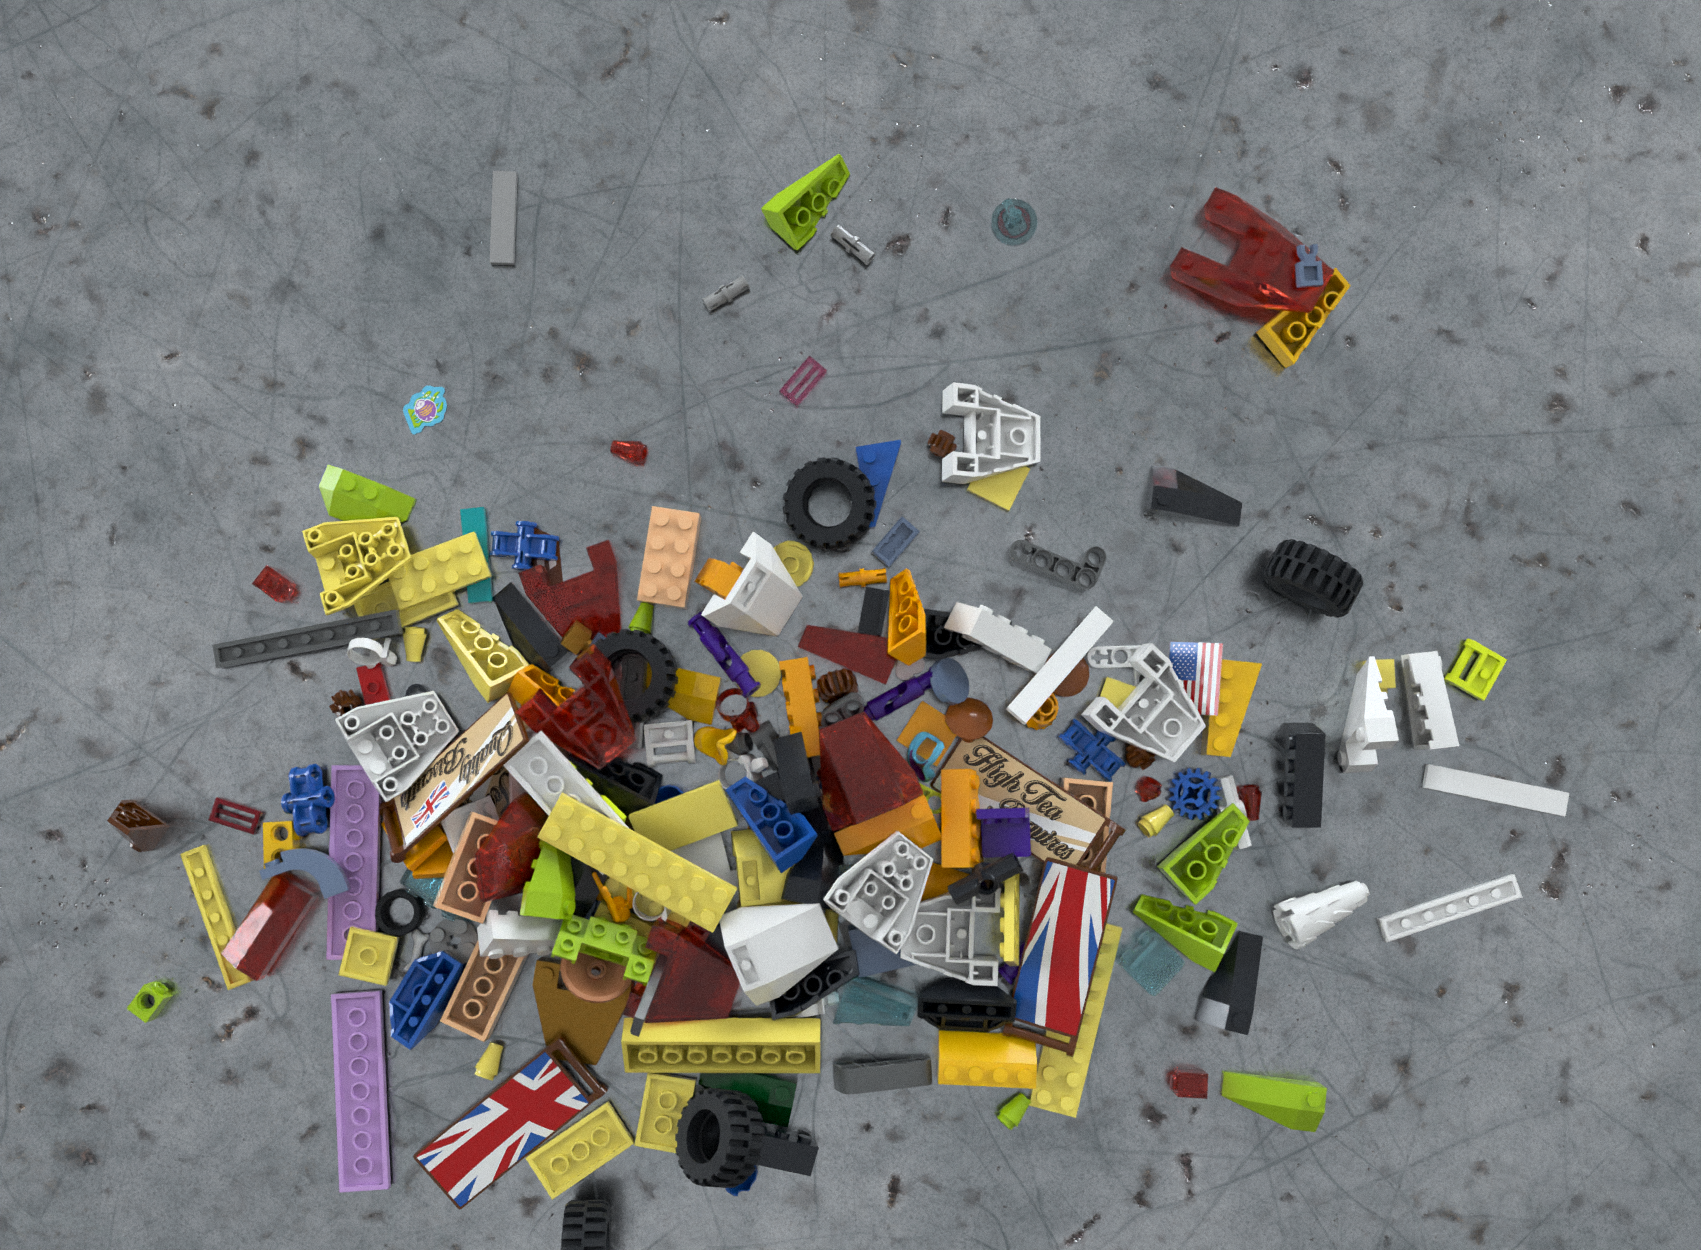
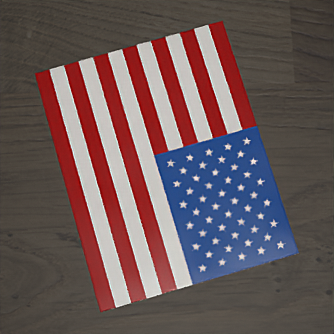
M1170 642L1169 659L1178 679L1182 681L1183 688L1189 699L1193 701L1200 715L1218 716L1223 643Z

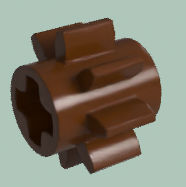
M940 430L938 434L932 432L927 442L931 446L929 452L939 458H944L947 454L956 450L957 444L953 443L955 437L943 430Z
M352 689L348 692L339 690L334 696H331L334 704H331L329 708L332 713L340 717L358 707L357 705L362 702Z
M1131 744L1126 748L1128 751L1126 759L1134 768L1140 766L1142 770H1145L1156 761L1154 758L1155 754Z

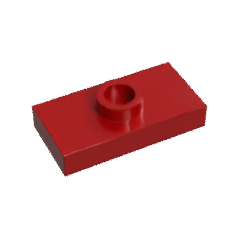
M380 662L372 669H368L365 665L356 668L365 705L391 700L383 666Z

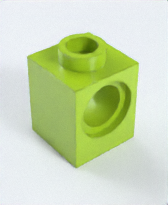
M153 981L143 985L126 1009L147 1023L157 1018L173 995L168 992V988L164 984ZM149 994L154 997L155 1003L153 1006L148 1002Z

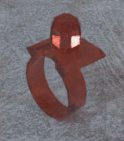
M738 688L723 691L716 701V709L721 718L730 722L737 732L742 731L744 728L751 733L756 732L760 725L756 719L758 711L754 702H750L747 697L746 709L738 716L724 715L719 710L722 701L730 695L737 694L743 696V691Z

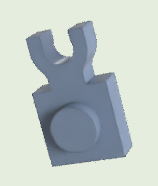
M1318 244L1309 246V254L1305 252V245L1297 246V255L1301 262L1295 264L1297 288L1322 286V261H1316L1315 259L1318 253Z

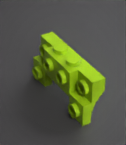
M572 915V920L563 919L551 957L557 956L570 960L572 964H575L578 953L581 952L626 966L623 976L624 980L628 978L643 983V986H647L660 942L637 935L638 931L633 930L631 926L614 924L604 917L595 918L591 916L590 920Z

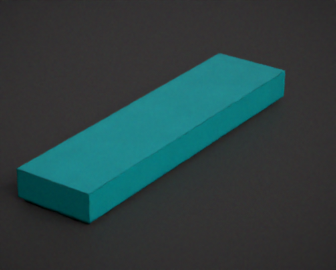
M485 507L460 509L462 536L476 532L491 572ZM492 577L467 586L468 603L494 601Z

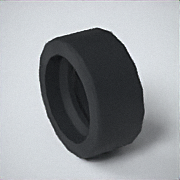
M397 889L387 892L379 899L375 908V918L377 925L382 931L389 935L402 936L420 926L424 918L425 908L422 899L417 893L409 889ZM396 898L408 900L414 909L411 922L402 927L391 924L386 916L388 904Z

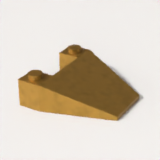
M546 957L539 958L536 961L532 985L546 1047L557 1036L562 1035L566 1039L565 1043L582 1063L597 1065L633 996L635 981L632 980L628 989L618 998L605 1003H591L579 999L567 987L561 986V960ZM558 1049L552 1052L557 1059L567 1061Z

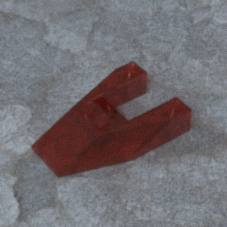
M1215 187L1204 206L1206 220L1245 235V238L1229 266L1181 247L1170 266L1172 279L1235 306L1312 313L1334 274V270L1316 255V261H1322L1323 285L1320 287L1297 288L1295 264L1301 262L1297 255L1296 247L1304 244L1279 222L1237 195ZM1305 246V252L1309 254L1310 250Z

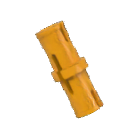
M862 568L855 572L838 573L840 588L856 585L866 587V584L887 583L886 568L865 571Z

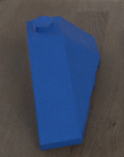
M746 776L725 789L780 873L802 860L818 836L804 815L801 813L790 815L786 803L770 795L765 789Z

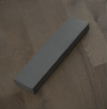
M661 948L634 1016L630 1030L632 1035L639 1037L667 966L671 949Z

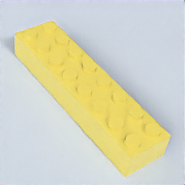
M760 1017L646 1018L639 1037L632 1035L630 1032L634 1018H624L621 1044L625 1073H820V1018H783L775 1021L772 1018Z

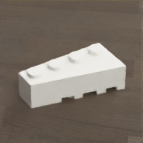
M956 602L944 628L962 634L961 637L982 645V648L1001 655V658L1026 671L1037 674L1044 666L1052 650L1044 645L1045 640L1035 635L1031 637L1026 635L1028 632L1026 629L1018 625L1014 627L1009 625L1011 622L1009 619L1000 615L995 617L992 615L993 610L984 605H980L977 608Z
M1438 652L1401 655L1414 750H1431L1459 746L1442 673V660L1438 656Z
M489 910L483 924L480 923L477 928L480 957L489 956L490 959L501 958L504 955L523 957L530 953L544 956L552 953L563 919L518 916V911L506 912L507 915H498V910Z

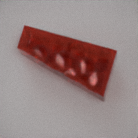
M807 625L798 644V649L851 670L884 686L897 660L888 654V638Z

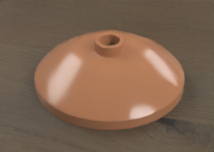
M581 952L578 953L575 964H572L570 960L561 958L560 972L563 982L568 990L581 1000L591 1003L612 1001L621 996L632 982L631 979H623L626 966ZM598 970L600 974L595 976L591 971Z

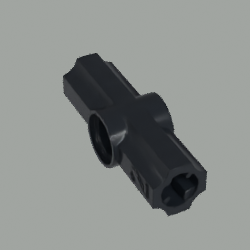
M1013 852L991 864L987 862L978 863L972 869V874L949 885L948 890L953 901L958 905L978 894H993L997 891L999 883L1017 875L1023 869Z

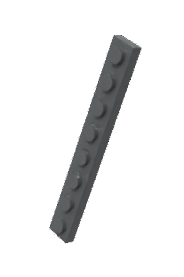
M395 609L214 644L213 652L216 668H225L345 645L355 638L376 639L402 634L403 631L399 610Z

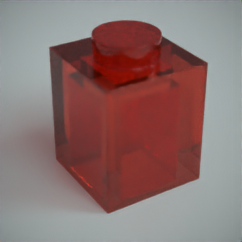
M1174 1068V1075L1170 1076V1089L1173 1090L1177 1097L1207 1099L1208 1073L1202 1069Z

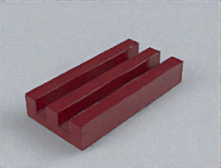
M216 797L208 820L256 835L257 827L261 823L260 818L263 816L264 811ZM222 804L231 808H235L253 814L255 816L254 818H251L236 812L220 808L219 805ZM221 813L252 823L251 827L216 817V814Z

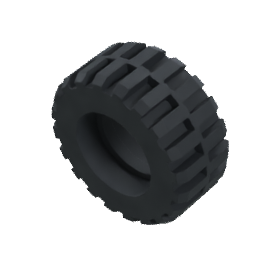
M823 457L817 458L816 461L805 463L802 469L798 468L793 473L795 476L792 480H788L786 484L788 486L787 492L783 493V500H785L783 514L787 516L786 522L788 526L793 529V533L798 538H801L804 543L817 548H845L852 543H856L863 534L867 533L870 529L871 521L873 522L875 518V491L870 484V480L859 468L838 458ZM823 482H838L848 490L851 496L852 507L848 517L842 523L835 526H823L817 523L809 513L808 501L810 494L817 485Z
M1294 539L1284 540L1278 544L1264 570L1266 583L1272 586L1275 591L1281 593L1282 596L1316 613L1325 614L1329 617L1334 616L1335 618L1343 617L1349 613L1363 586L1362 575L1351 564L1325 549H1320L1313 544H1307Z
M621 629L619 633L611 632L606 634V639L602 640L600 638L595 642L597 646L594 650L590 649L586 655L589 656L587 662H583L582 669L585 670V675L581 676L582 684H585L586 689L583 690L585 696L591 700L590 704L600 711L602 715L618 722L633 724V722L642 723L646 722L648 718L657 717L660 715L659 711L666 709L670 705L668 701L671 697L674 698L676 693L674 687L675 684H678V677L676 676L678 669L673 661V655L662 642L640 630L634 629V631H630L628 629ZM628 654H636L647 660L652 670L649 687L641 696L635 699L620 698L612 691L609 684V674L612 666L618 659Z
M720 1088L703 1089L689 1099L687 1102L688 1106L683 1108L681 1112L682 1117L678 1120V1133L675 1134V1141H677L675 1150L676 1155L679 1156L678 1163L681 1169H684L683 1173L696 1185L733 1188L745 1182L748 1176H751L755 1171V1164H758L760 1161V1151L764 1146L762 1135H765L764 1127L761 1125L763 1121L760 1112H757L758 1106L746 1093Z
M571 1200L566 1203L562 1224L561 1250H610L611 1214L609 1202L606 1200Z

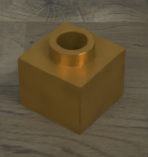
M576 620L562 637L561 644L577 655L580 650L584 652L591 644L592 631Z

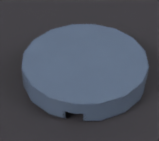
M952 658L936 661L930 671H933L930 683L936 696L943 703L947 702L952 706L965 701L969 693V680L963 667Z

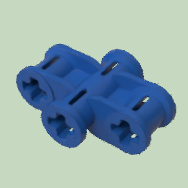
M516 521L517 533L491 531L493 542L492 551H489V556L515 558L511 569L533 571L531 559L557 561L558 559L556 556V544L559 541V536L534 534V528H537V523Z
M1073 719L1071 721L1072 725L1065 733L1058 736L1061 741L1077 753L1075 758H1070L1068 762L1082 775H1085L1087 773L1086 769L1091 766L1104 779L1111 782L1113 780L1112 776L1118 769L1126 765L1120 757L1107 748L1108 744L1116 739L1100 731L1093 735L1079 721Z
M311 764L307 768L294 767L289 772L291 792L285 793L282 796V809L286 814H293L294 830L298 836L303 837L312 832L317 834L324 833L327 829L325 808L333 806L335 802L334 792L329 786L323 787L322 770L317 764Z

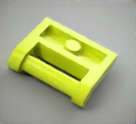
M1467 638L1463 644L1465 648L1451 673H1447L1444 681L1458 687L1478 700L1484 701L1507 659L1480 643ZM1473 652H1476L1479 656L1464 681L1459 677Z

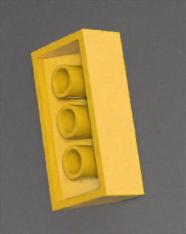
M939 1030L938 1084L1036 1089V1043L1014 1036L1009 1038L1003 1036V1033Z

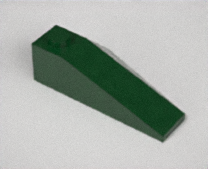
M700 1073L698 1084L706 1089L720 1088L746 1093L758 1106L757 1112H760L762 1115V1122L788 1127L798 1078L775 1073Z

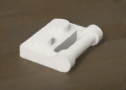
M692 720L644 725L648 768L656 767V764L688 761V763H696ZM687 746V752L659 755L654 753V748Z

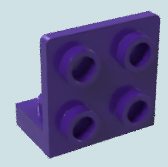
M1029 808L976 809L977 819H981L982 856L984 858L1004 857L1013 852L1017 857L1031 856Z

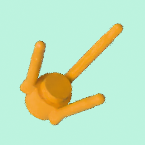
M593 872L592 876L606 902L612 920L614 922L626 921L631 916L630 908H633L632 889L627 886V899H624L622 896L612 898L607 887L603 886L597 873Z

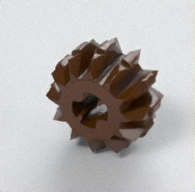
M836 669L832 672L828 671V674L822 675L817 680L819 696L823 702L829 704L848 693L858 692L857 680L851 670Z

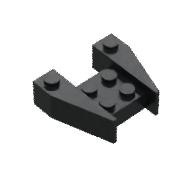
M802 732L773 739L785 803L790 815L801 813L818 836L810 847L832 842L831 832L835 831L831 817L827 818L821 790L812 759L807 756Z

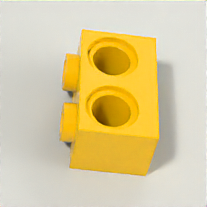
M294 821L263 823L264 864L278 858L281 863L280 852L300 848V840L303 837L296 834ZM282 827H285L288 831V836L285 840L280 836Z

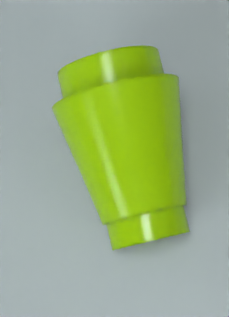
M644 602L640 603L628 626L630 631L636 629L646 634H651L653 605Z
M1019 1093L999 1110V1115L996 1118L1009 1130H1012L1014 1127H1018L1031 1101L1022 1093Z

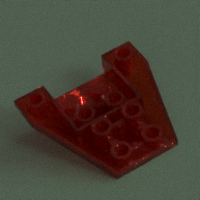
M865 712L818 730L823 809L832 831L867 821L901 807L923 794L915 771Z
M523 792L509 804L475 854L474 865L477 870V888L480 894V902H488L523 893L526 881L531 882L535 870L531 866L533 860H537L541 852L538 835L549 815L528 792Z

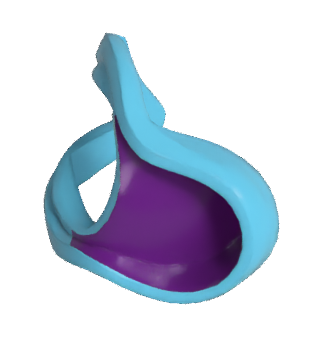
M928 732L918 733L908 749L910 768L922 782H929L935 777V772L930 766L937 760L943 748H945L941 740ZM926 738H929L936 742L937 745L931 756L922 762L917 759L916 751L920 744Z

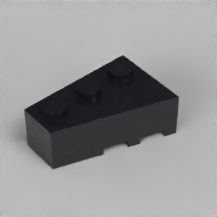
M763 1126L765 1135H762V1142H764V1146L760 1151V1161L755 1165L811 1176L819 1149L812 1141L813 1138L804 1134L797 1136L785 1130Z

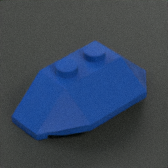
M445 951L417 958L413 961L389 1001L392 1038L409 1050H412L436 1027L462 975L463 963Z

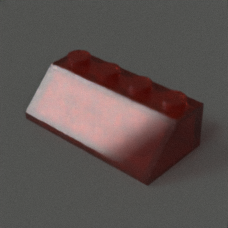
M283 873L272 876L221 954L237 970L255 981L264 979L318 895Z

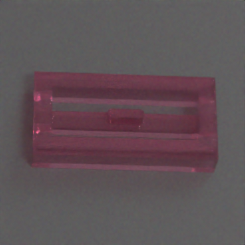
M808 356L779 390V393L798 407L825 376L827 370L811 356ZM811 363L813 367L809 370V372L804 376V378L798 383V385L792 390L791 393L787 392V390L792 386V384L798 379V377ZM818 369L820 372L796 399L794 396Z

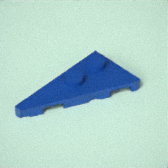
M901 440L856 447L859 469L868 477L875 491V518L869 525L870 529L876 526L900 449Z

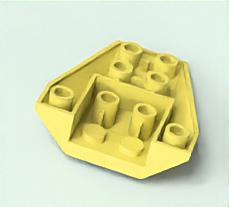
M398 517L324 522L302 531L308 552L316 558L325 590L320 593V597L327 616L351 607L412 560Z
M751 829L731 831L732 853L736 857L740 903L737 904V909L751 906L799 904L781 899L786 876L790 868L780 873Z

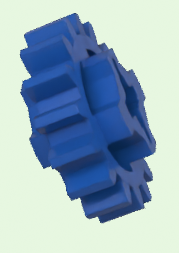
M1187 768V775L1179 772L1180 779L1172 780L1176 785L1175 788H1169V791L1174 793V796L1170 797L1169 801H1176L1173 809H1181L1180 816L1185 817L1188 814L1190 820H1194L1196 815L1199 820H1204V813L1212 816L1211 809H1219L1216 800H1222L1223 798L1217 795V792L1222 790V787L1215 786L1218 779H1210L1211 772L1209 771L1202 775L1203 771L1201 768H1197L1195 773L1191 768ZM1200 778L1204 780V782L1195 784V782L1191 779ZM1183 787V795L1181 796V789ZM1193 789L1199 790L1197 793L1198 799L1191 797L1194 795ZM1208 792L1211 793L1209 802L1207 801ZM1195 804L1200 809L1191 810L1187 806Z

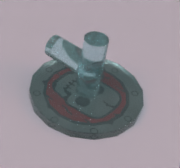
M1008 198L994 210L991 226L994 234L1000 241L1009 245H1019L1027 242L1037 229V216L1035 210L1028 203L1019 199Z

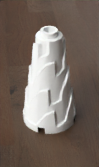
M1358 881L1341 886L1336 885L1318 893L1313 892L1299 898L1293 897L1274 905L1273 908L1276 909L1273 910L1274 919L1284 938L1290 936L1293 939L1287 943L1292 948L1298 950L1316 940L1320 934L1334 927L1335 923L1351 915L1353 910L1367 902V896L1370 893L1367 886Z

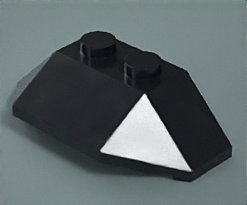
M941 980L919 994L917 1017L924 1019L939 1030L989 1032L1007 1023L1015 1022L1017 1000L997 986L971 985L960 980Z

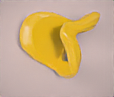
M711 726L699 728L694 734V745L703 754L714 758L718 764L726 765L728 753L725 745L734 740L737 730L734 728L723 730Z

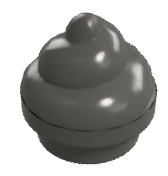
M737 732L734 740L727 745V749L737 755L748 754L753 748L752 739L749 734Z

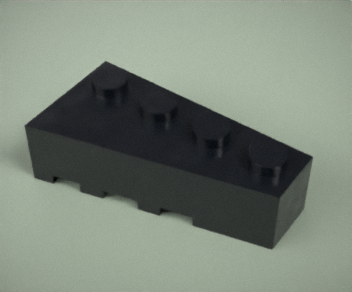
M1284 723V794L1286 796V805L1283 807V817L1292 828H1321L1326 733L1314 723Z

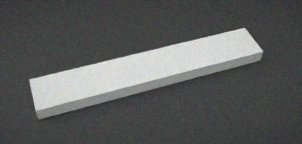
M1095 606L1006 710L1025 725L1114 621Z
M1426 764L1422 788L1559 816H1566L1569 799L1568 792Z
M1510 874L1377 918L1384 942H1390L1523 897L1515 875Z

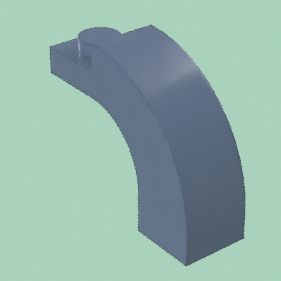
M296 848L280 852L283 862L280 863L279 858L265 863V869L259 871L262 880L289 870L306 871L317 880L324 899L351 889L346 874L340 865L330 856L313 849Z

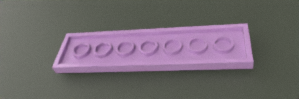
M332 765L331 788L335 795V802L330 807L329 856L343 869L351 889L328 898L326 960H342L350 927L353 926L378 932L375 908L379 901L381 835L379 806L381 804V795L373 786L361 765Z
M382 990L331 994L339 1192L389 1189L391 1187Z

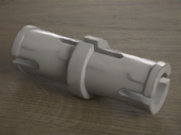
M837 225L830 235L846 248L845 251L849 254L853 253L866 265L876 255L875 252L860 242L861 239L858 236L854 237L841 225Z
M741 275L731 283L719 286L720 289L702 298L709 312L727 301L730 303L733 301L732 298L750 289L744 276Z

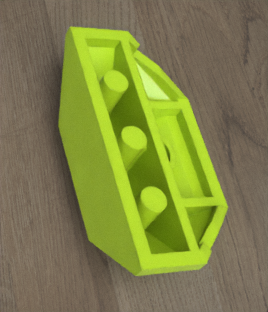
M327 465L319 484L328 515L342 521L398 517L400 522L403 523L408 521L416 501L415 498L388 486L331 465Z

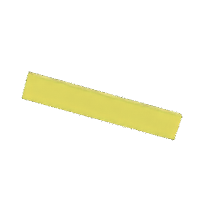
M206 845L181 853L185 870L227 989L230 990L254 981Z

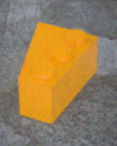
M708 558L694 582L725 600L744 569L734 562H731L729 565L723 561Z

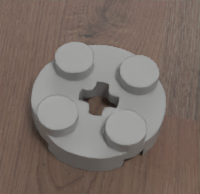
M450 917L441 921L430 934L432 954L445 951L461 963H467L478 941L477 928L470 921L468 922L460 917ZM451 935L461 939V942L458 943V948H454L453 945L450 946Z

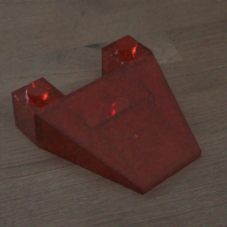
M610 540L586 548L594 569L593 571L553 586L546 568L542 565L518 573L526 596L561 637L566 634L576 620L592 631L591 640H593L598 632L607 638L606 634L611 632L619 633L622 629L620 563ZM580 650L577 656L581 655L583 651Z
M592 644L577 656L569 666L572 672L583 682L579 688L558 705L539 688L519 706L516 714L534 732L539 733L542 731L553 743L596 768L601 769L635 742L637 738L611 663Z
M661 917L658 918L652 925L645 948L666 955L668 958L644 1023L727 1019L740 985L732 963L682 924L668 919L664 921ZM640 983L635 985L629 994L623 1015L634 1019L646 986Z

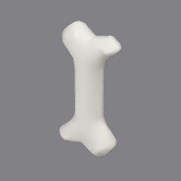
M419 929L411 932L414 946L410 962L402 968L404 972L409 970L415 959L421 958L423 945L430 940V934H422Z

